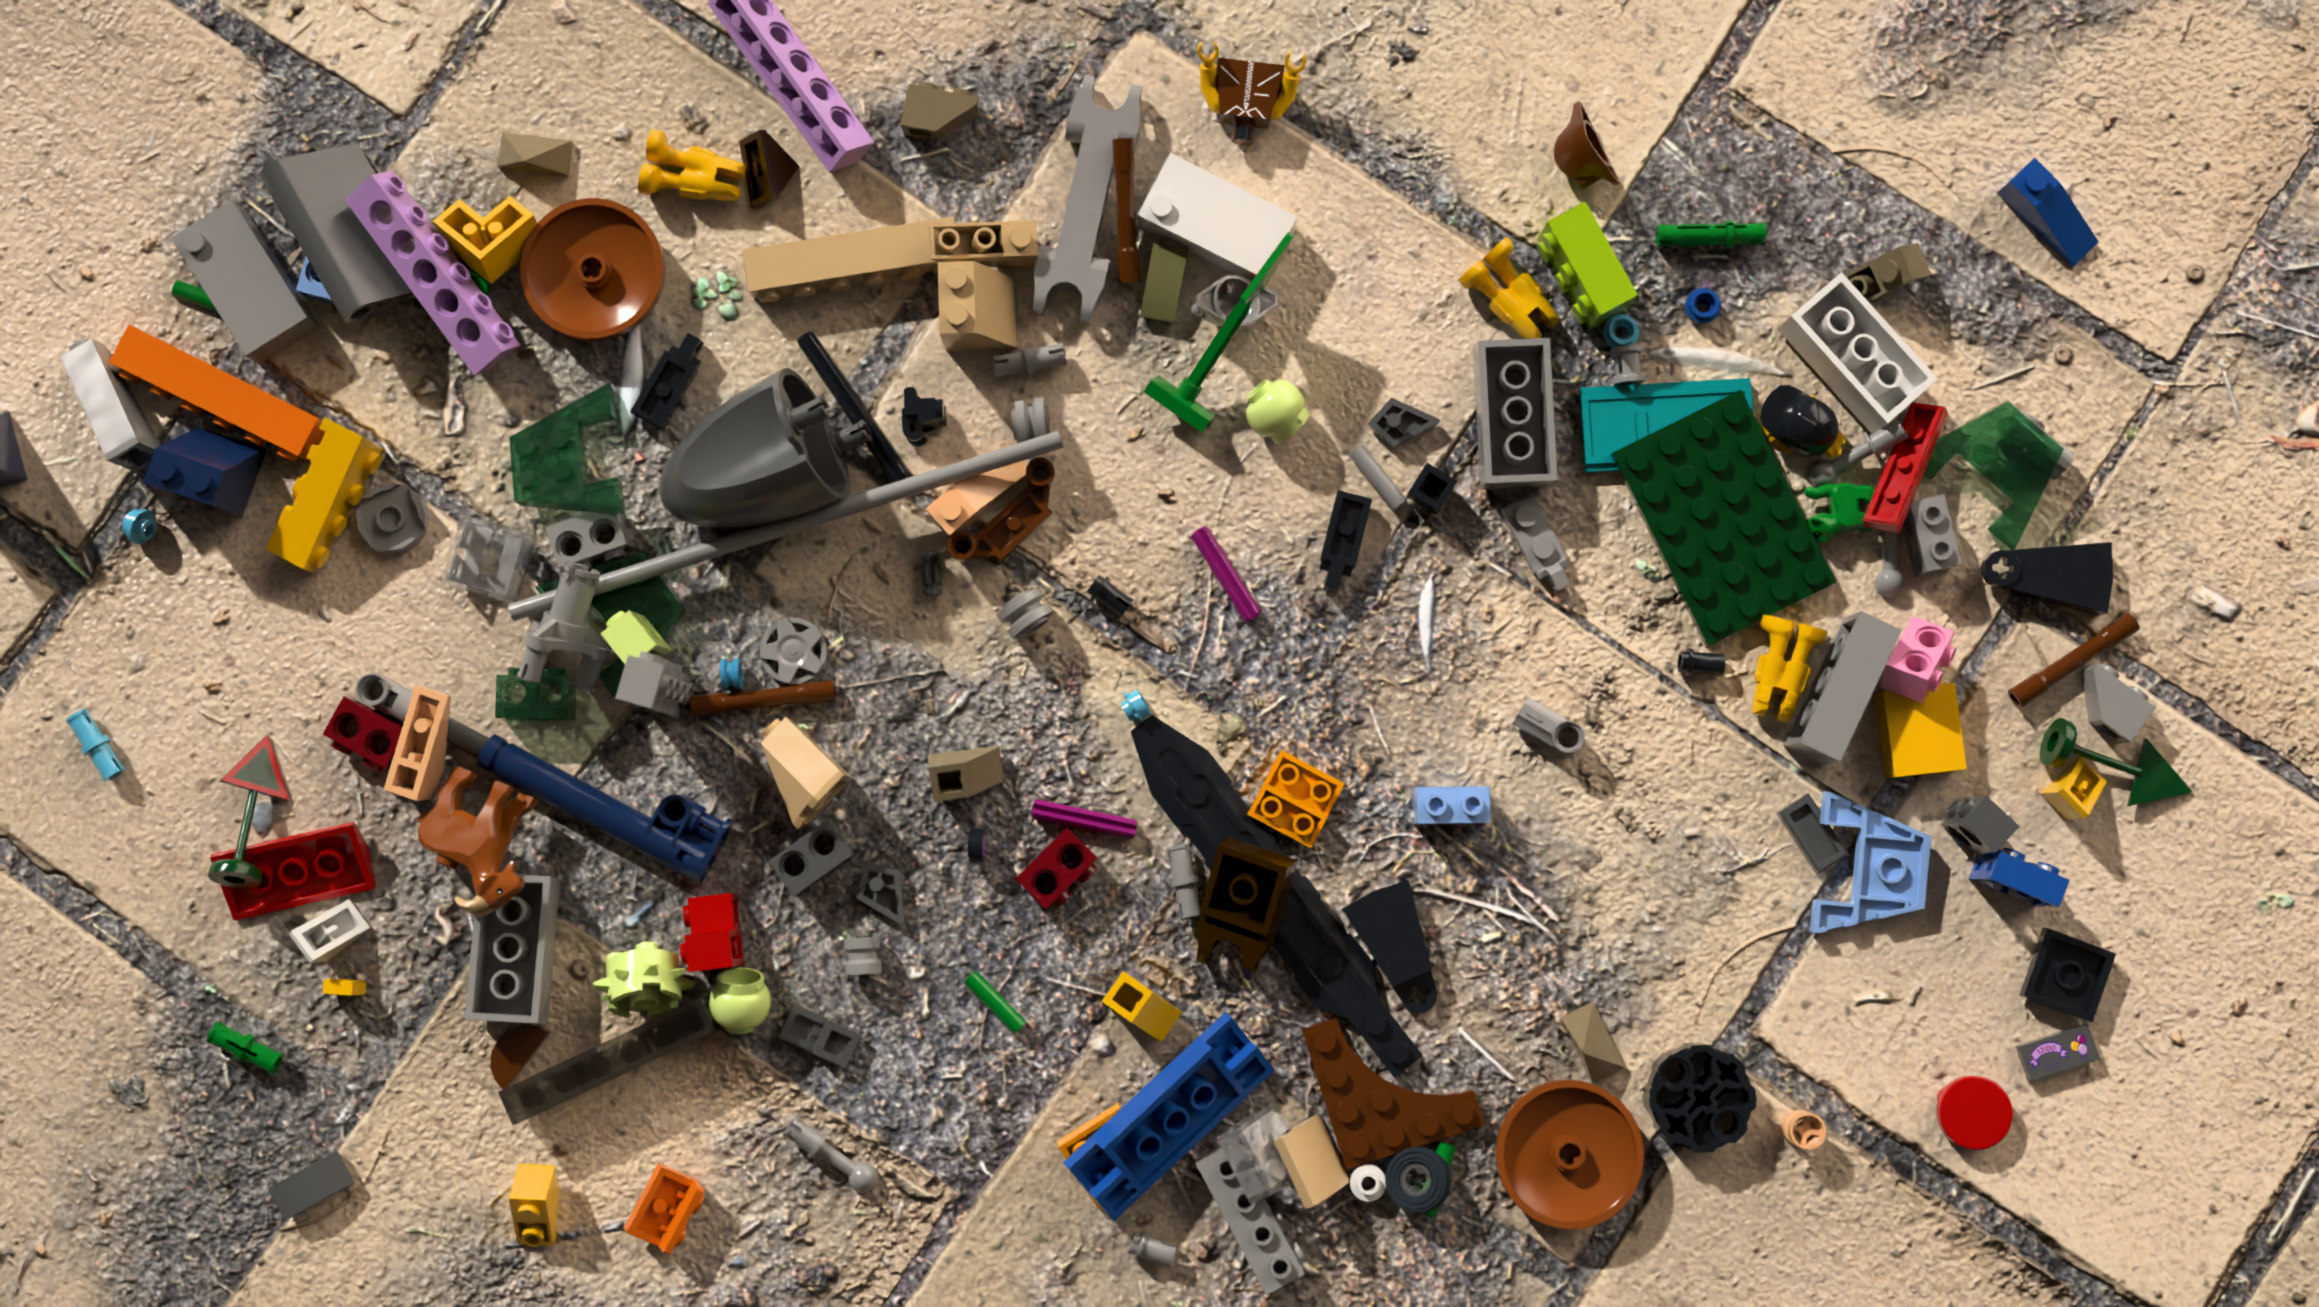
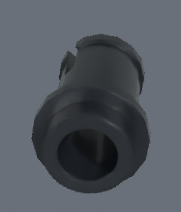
M1099 575L1087 590V593L1092 596L1090 599L1093 601L1096 598L1121 618L1134 599L1108 582L1110 579L1108 576L1104 579Z
M1687 648L1686 651L1679 652L1677 669L1678 672H1684V675L1689 677L1692 673L1722 677L1725 671L1726 659L1723 653L1694 652L1692 648Z

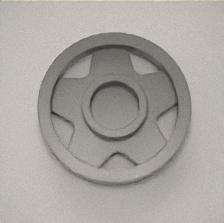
M791 617L775 622L767 629L760 643V659L763 667L771 677L785 684L797 685L812 680L821 672L827 660L828 648L823 633L816 625L802 618ZM793 623L805 625L809 629L797 632ZM777 630V641L768 643L771 635ZM819 641L821 645L820 659L813 652V648ZM768 660L778 662V674L771 668ZM799 669L811 672L804 677L794 679Z

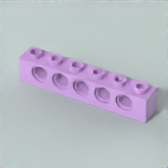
M710 0L707 3L828 172L858 163L874 144V140L772 0Z
M392 170L371 175L345 199L348 206L474 376L494 369L520 346L511 327L501 319L492 307L489 297L481 292L471 278L469 270L459 262L449 248L447 240L437 232L428 220L425 210L417 205L406 190L405 183Z

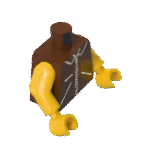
M1215 41L1214 52L1211 55L1202 53L1201 42L1197 46L1198 56L1203 61L1200 64V90L1210 111L1219 114V123L1233 125L1232 143L1251 145L1254 128L1268 129L1271 120L1280 119L1294 102L1300 81L1298 72L1302 71L1306 65V54L1304 53L1300 65H1294L1290 61L1292 50H1290L1285 57V65L1218 58L1219 49Z

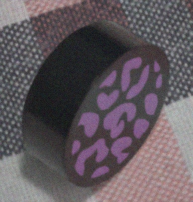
M972 828L968 837L969 861L971 864H986L988 854L986 828Z

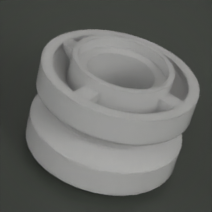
M1044 397L1034 398L1032 405H1028L1024 398L1015 399V408H1012L1014 440H1017V443L1050 433L1048 406H1045Z
M1038 587L1018 594L1003 605V609L997 614L1001 623L1010 622L1011 626L1007 632L1013 640L1020 636L1025 637L1043 626L1054 613L1050 604H1040L1043 594Z

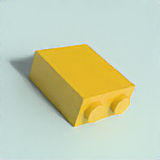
M1941 680L1937 691H1929L1923 704L1887 690L1874 693L1885 779L1967 769L1955 683L1943 684Z

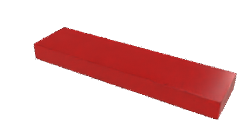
M1915 402L1910 404L1902 424L1909 438L1893 446L1862 520L1866 528L1900 533L1948 416L1945 406Z

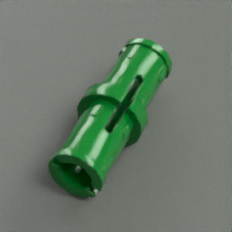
M217 1022L211 1028L206 1039L207 1043L233 1054L235 1060L241 1063L247 1061L271 1075L278 1070L284 1058L283 1053H279L257 1042V1037L251 1034L245 1036L223 1025L221 1022Z

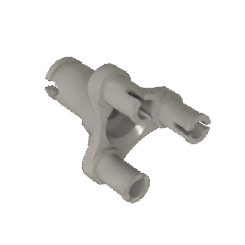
M565 562L563 568L565 574H561L551 610L544 612L540 618H534L530 630L527 631L524 645L527 647L517 676L519 678L524 677V680L539 683L542 671L546 668L549 653L553 649L578 652L583 657L573 685L593 692L596 691V685L603 664L608 662L612 651L611 647L585 622L596 589L595 580L599 579L600 572L596 569H591V572H588L589 567L586 565Z

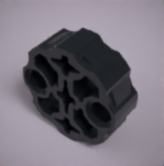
M1685 1043L1682 1047L1669 1053H1662L1651 1065L1652 1072L1648 1083L1643 1087V1106L1648 1109L1653 1121V1128L1665 1140L1677 1143L1696 1153H1710L1727 1143L1737 1142L1748 1130L1747 1122L1751 1112L1756 1108V1090L1750 1084L1746 1074V1067L1733 1054L1715 1049L1705 1043ZM1676 1061L1681 1069L1680 1075L1676 1080L1668 1081L1664 1073L1665 1068L1669 1063ZM1716 1062L1727 1066L1730 1065L1727 1071L1732 1080L1720 1076L1721 1070ZM1725 1087L1731 1088V1089H1735V1092H1731V1093L1723 1092V1093L1715 1100V1097H1716ZM1695 1090L1704 1092L1702 1097L1705 1102L1702 1105L1695 1102L1696 1097L1693 1095ZM1682 1097L1674 1107L1664 1106V1103H1676ZM1702 1112L1703 1114L1694 1122L1696 1127L1694 1134L1692 1122ZM1729 1113L1733 1118V1126L1728 1132L1721 1133L1718 1128V1120L1722 1115ZM1665 1114L1678 1119L1677 1123L1683 1131L1682 1133L1669 1129L1671 1124L1668 1122Z

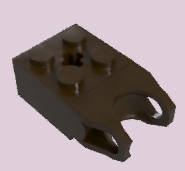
M1232 837L1221 842L1217 848L1199 911L1201 914L1196 928L1198 940L1196 961L1204 964L1206 960L1210 959L1213 949L1220 940H1231L1238 945L1243 955V978L1253 979L1262 958L1274 944L1298 860ZM1246 880L1252 884L1253 892L1248 891L1249 885L1244 883Z

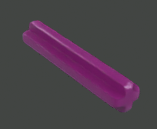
M1204 526L1196 530L1192 534L1194 543L1244 622L1247 623L1257 618L1261 614V610L1210 529Z
M1039 799L1034 801L1031 816L1034 819L1130 839L1135 837L1138 825L1134 819Z

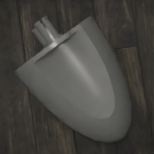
M783 368L751 385L720 405L688 433L673 451L663 469L659 482L660 500L664 508L677 519L702 527H748L799 516L847 497L849 493V474L844 457L846 455L845 452L866 442H871L873 440L872 434H867V432H870V429L864 420H860L854 425L835 432L827 419L832 417V413L830 410H825L830 408L825 398L821 395L816 397L808 384L795 371Z

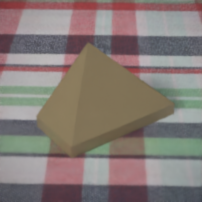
M502 132L497 167L569 177L573 141Z
M1593 1002L1560 1017L1593 1084L1625 1068Z

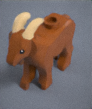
M456 766L452 769L449 778L438 789V800L435 808L430 813H423L418 817L417 822L420 823L418 837L425 849L438 855L435 860L436 862L456 870L458 864L468 867L473 879L476 897L473 900H464L456 896L454 900L458 907L470 912L472 915L485 916L506 905L525 886L524 879L515 872V862H510L502 872L500 871L513 833L525 814L533 810L539 801L534 797L518 793L516 799L513 800L510 795L514 788L495 780L489 797L478 816L464 811L462 796L464 790L474 783L477 774ZM510 801L509 805L504 810V806Z

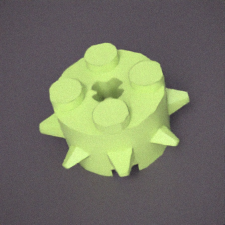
M641 942L636 945L634 950L608 954L606 957L607 977L593 982V988L608 993L601 1000L608 1001L609 1011L614 1015L630 1018V1011H647L648 1018L676 1010L678 1008V1000H682L681 991L694 987L695 982L680 976L688 970L687 968H680L677 953L658 949V944L655 942Z

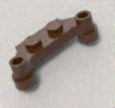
M1038 457L1028 463L1026 467V476L1029 481L1028 486L979 533L972 536L968 532L959 531L951 535L947 548L955 560L965 562L970 559L997 558L1002 562L1053 514L1048 506L1051 483L1055 478V470L1053 464L1048 459ZM1044 470L1048 474L1045 479L1038 480L1035 478L1036 472ZM962 543L969 544V550L963 554L958 553V546Z

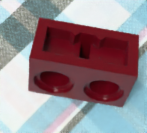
M343 696L322 735L333 740L330 746L347 755L354 751L364 757L362 760L364 765L382 772L383 768L390 769L403 724L354 698ZM355 718L359 724V730L355 736L350 738L347 735L346 726L350 720ZM386 735L390 739V748L385 754H380L377 744L379 739Z
M1066 827L1015 879L1046 910L1051 905L1058 909L1072 895L1068 888L1077 879L1083 884L1098 869L1093 864L1098 857ZM1072 847L1079 849L1083 855L1081 865L1075 869L1067 868L1062 861L1065 850ZM1044 873L1052 874L1057 880L1055 891L1049 895L1042 894L1037 888V880Z

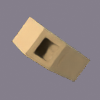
M1036 220L936 223L928 225L931 260L975 261L987 267L996 268L1033 266L1039 256Z

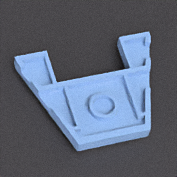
M1823 791L1820 824L1857 827L1851 901L1841 902L1813 899L1810 932H1827V930L1838 927H1848L1872 919H1882L1924 909L1931 836L1840 797L1837 794Z

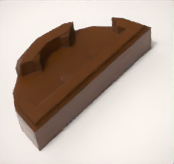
M522 1025L508 1030L497 1040L491 1052L490 1068L494 1080L503 1091L508 1089L552 1033L551 1031L537 1025Z

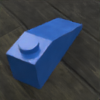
M2033 158L1997 192L2071 267H2074L2099 242L2062 184L2036 158Z

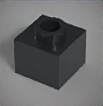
M1427 462L1406 497L1437 515L1456 485L1457 480ZM1425 486H1434L1437 491L1434 497L1425 495Z

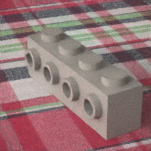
M641 651L639 658L628 655L615 699L679 718L683 704L688 705L693 684H689L691 677L682 673V666L663 659V657Z
M1228 1143L1234 1156L1237 1155L1231 1143ZM1224 1145L1195 1160L1198 1170L1266 1296L1305 1275L1302 1264L1307 1262L1298 1243L1295 1242L1290 1245L1284 1232L1289 1227L1280 1210L1272 1212L1266 1199L1272 1196L1270 1191L1266 1190L1250 1197L1238 1174L1239 1171L1243 1169L1248 1170L1249 1166L1254 1164L1251 1156L1235 1165L1232 1163ZM1246 1177L1251 1189L1253 1190L1254 1187L1250 1179ZM1260 1177L1263 1185H1265L1263 1178Z

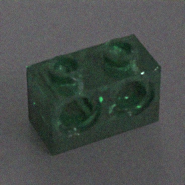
M509 668L508 675H496L495 718L505 721H576V686L573 685L576 678L566 675V669H544V675H541L539 683L526 681L524 677L519 678L517 674L520 668ZM518 685H523L526 691L525 698L520 703L515 704L511 698L512 690ZM559 685L562 690V696L558 702L550 704L547 699V692L552 686Z

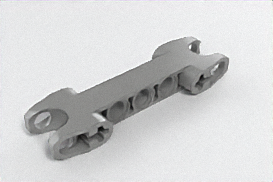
M1085 75L1080 89L1071 104L1065 132V141L1081 145L1058 248L1041 245L1038 252L1039 256L1037 257L1034 270L1033 314L1043 316L1051 296L1059 290L1070 289L1078 293L1082 299L1081 324L1091 326L1098 305L1105 294L1111 263L1109 259L1095 257L1114 171L1112 139L1134 138L1135 155L1141 130L1140 105L1142 86L1132 84L1123 106L1116 110H1104L1098 107L1093 100L1095 76Z

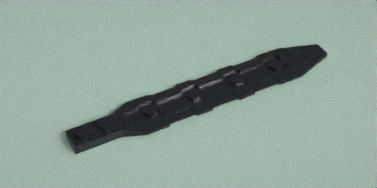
M1153 715L1131 730L1151 795L1174 825L1180 826L1205 858V865L1210 871L1218 845L1229 837L1286 856L1275 842L1277 838L1267 825L1247 815L1249 807L1232 787L1231 779L1207 749ZM1295 869L1273 947L1295 974V981L1313 1004L1318 1008L1348 1019L1395 1078L1423 1055L1379 1000L1373 961L1351 933L1347 934L1320 900V893L1306 876H1302ZM1246 880L1244 883L1249 885L1248 891L1253 892L1252 884Z

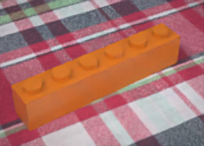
M128 325L109 360V363L121 368L118 373L119 376L137 385L143 379L152 384L149 391L168 400L174 394L184 399L180 406L200 416L206 410L215 415L212 422L230 431H233L236 425L246 430L244 438L263 447L266 441H269L278 446L275 453L293 462H296L298 456L310 462L306 457L312 444L318 446L325 434V431L319 429L323 420L131 325Z

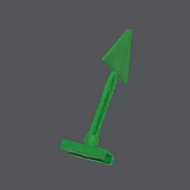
M1287 232L1240 296V302L1235 305L1190 376L1184 377L1177 388L1158 375L1150 380L1143 391L1200 432H1203L1206 427L1209 428L1217 416L1196 401V398L1203 389L1201 385L1246 318L1254 298L1261 295L1294 238V235Z

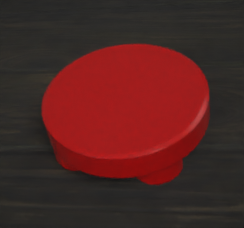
M1975 1075L1962 1076L1942 1088L1937 1095V1121L1940 1129L1950 1142L1971 1150H1983L1998 1144L2008 1133L2013 1118L2012 1105L2004 1089L1991 1079Z

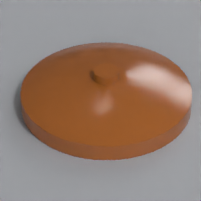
M585 198L574 200L555 208L536 224L528 236L522 251L520 278L528 303L548 326L560 334L573 339L604 341L628 333L649 316L662 293L665 280V260L656 235L636 212L615 201Z
M1561 1079L1549 1081L1530 1089L1512 1104L1505 1114L1497 1133L1495 1162L1505 1191L1523 1212L1548 1226L1561 1229H1581L1606 1221L1627 1204L1634 1194L1642 1175L1644 1148L1635 1119L1617 1097L1589 1082Z

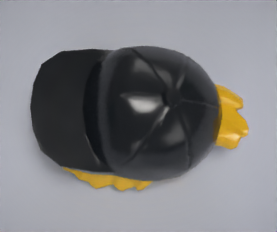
M1783 385L1773 390L1765 399L1760 419L1762 422L1761 429L1764 431L1768 443L1777 445V449L1784 451L1786 454L1795 453L1802 457L1819 456L1824 453L1829 458L1841 455V445L1844 446L1846 440L1839 431L1836 415L1830 407L1818 400L1816 396H1809L1793 386Z

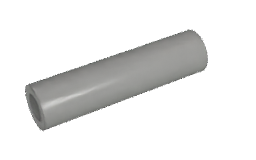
M1363 444L1349 455L1393 511L1407 501L1406 497Z

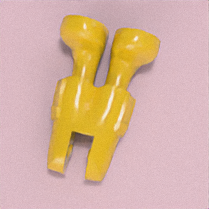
M656 129L650 131L646 145L647 161L651 164L685 168V170L681 174L662 170L655 165L644 163L639 174V193L652 195L659 189L673 188L678 189L680 196L697 200H708L709 198L722 201L739 200L740 188L715 181L716 174L744 178L746 165L718 156L717 153L696 146H691L686 152H681L668 144L667 136L663 131Z
M1505 237L1488 252L1482 261L1479 260L1466 271L1458 281L1466 289L1475 288L1487 295L1492 300L1489 303V308L1502 322L1511 325L1524 339L1542 338L1540 330L1527 315L1533 311L1551 329L1555 327L1560 319L1556 311L1543 296L1544 292L1528 272L1521 275L1516 272L1510 261L1514 244L1508 237ZM1488 268L1508 285V289H1501L1490 276Z
M1762 615L1760 626L1770 635L1769 654L1759 655L1752 714L1764 717L1773 693L1781 695L1776 720L1788 723L1791 720L1799 697L1805 691L1812 668H1809V665L1806 664L1809 654L1816 645L1826 641L1828 631L1798 623L1791 660L1785 661L1786 648L1796 622L1775 616Z

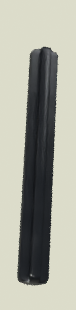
M812 331L802 335L797 340L798 345L851 423L854 425L860 420H864L870 429V432H867V434H872L873 440L866 442V445L892 482L903 480L908 475L907 469Z

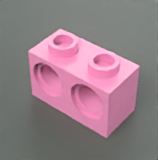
M1912 616L1886 663L1881 688L1923 704L1929 691H1937L1943 677V672L1940 671L1942 667L1949 668L1956 652V647L1951 646L1954 631Z

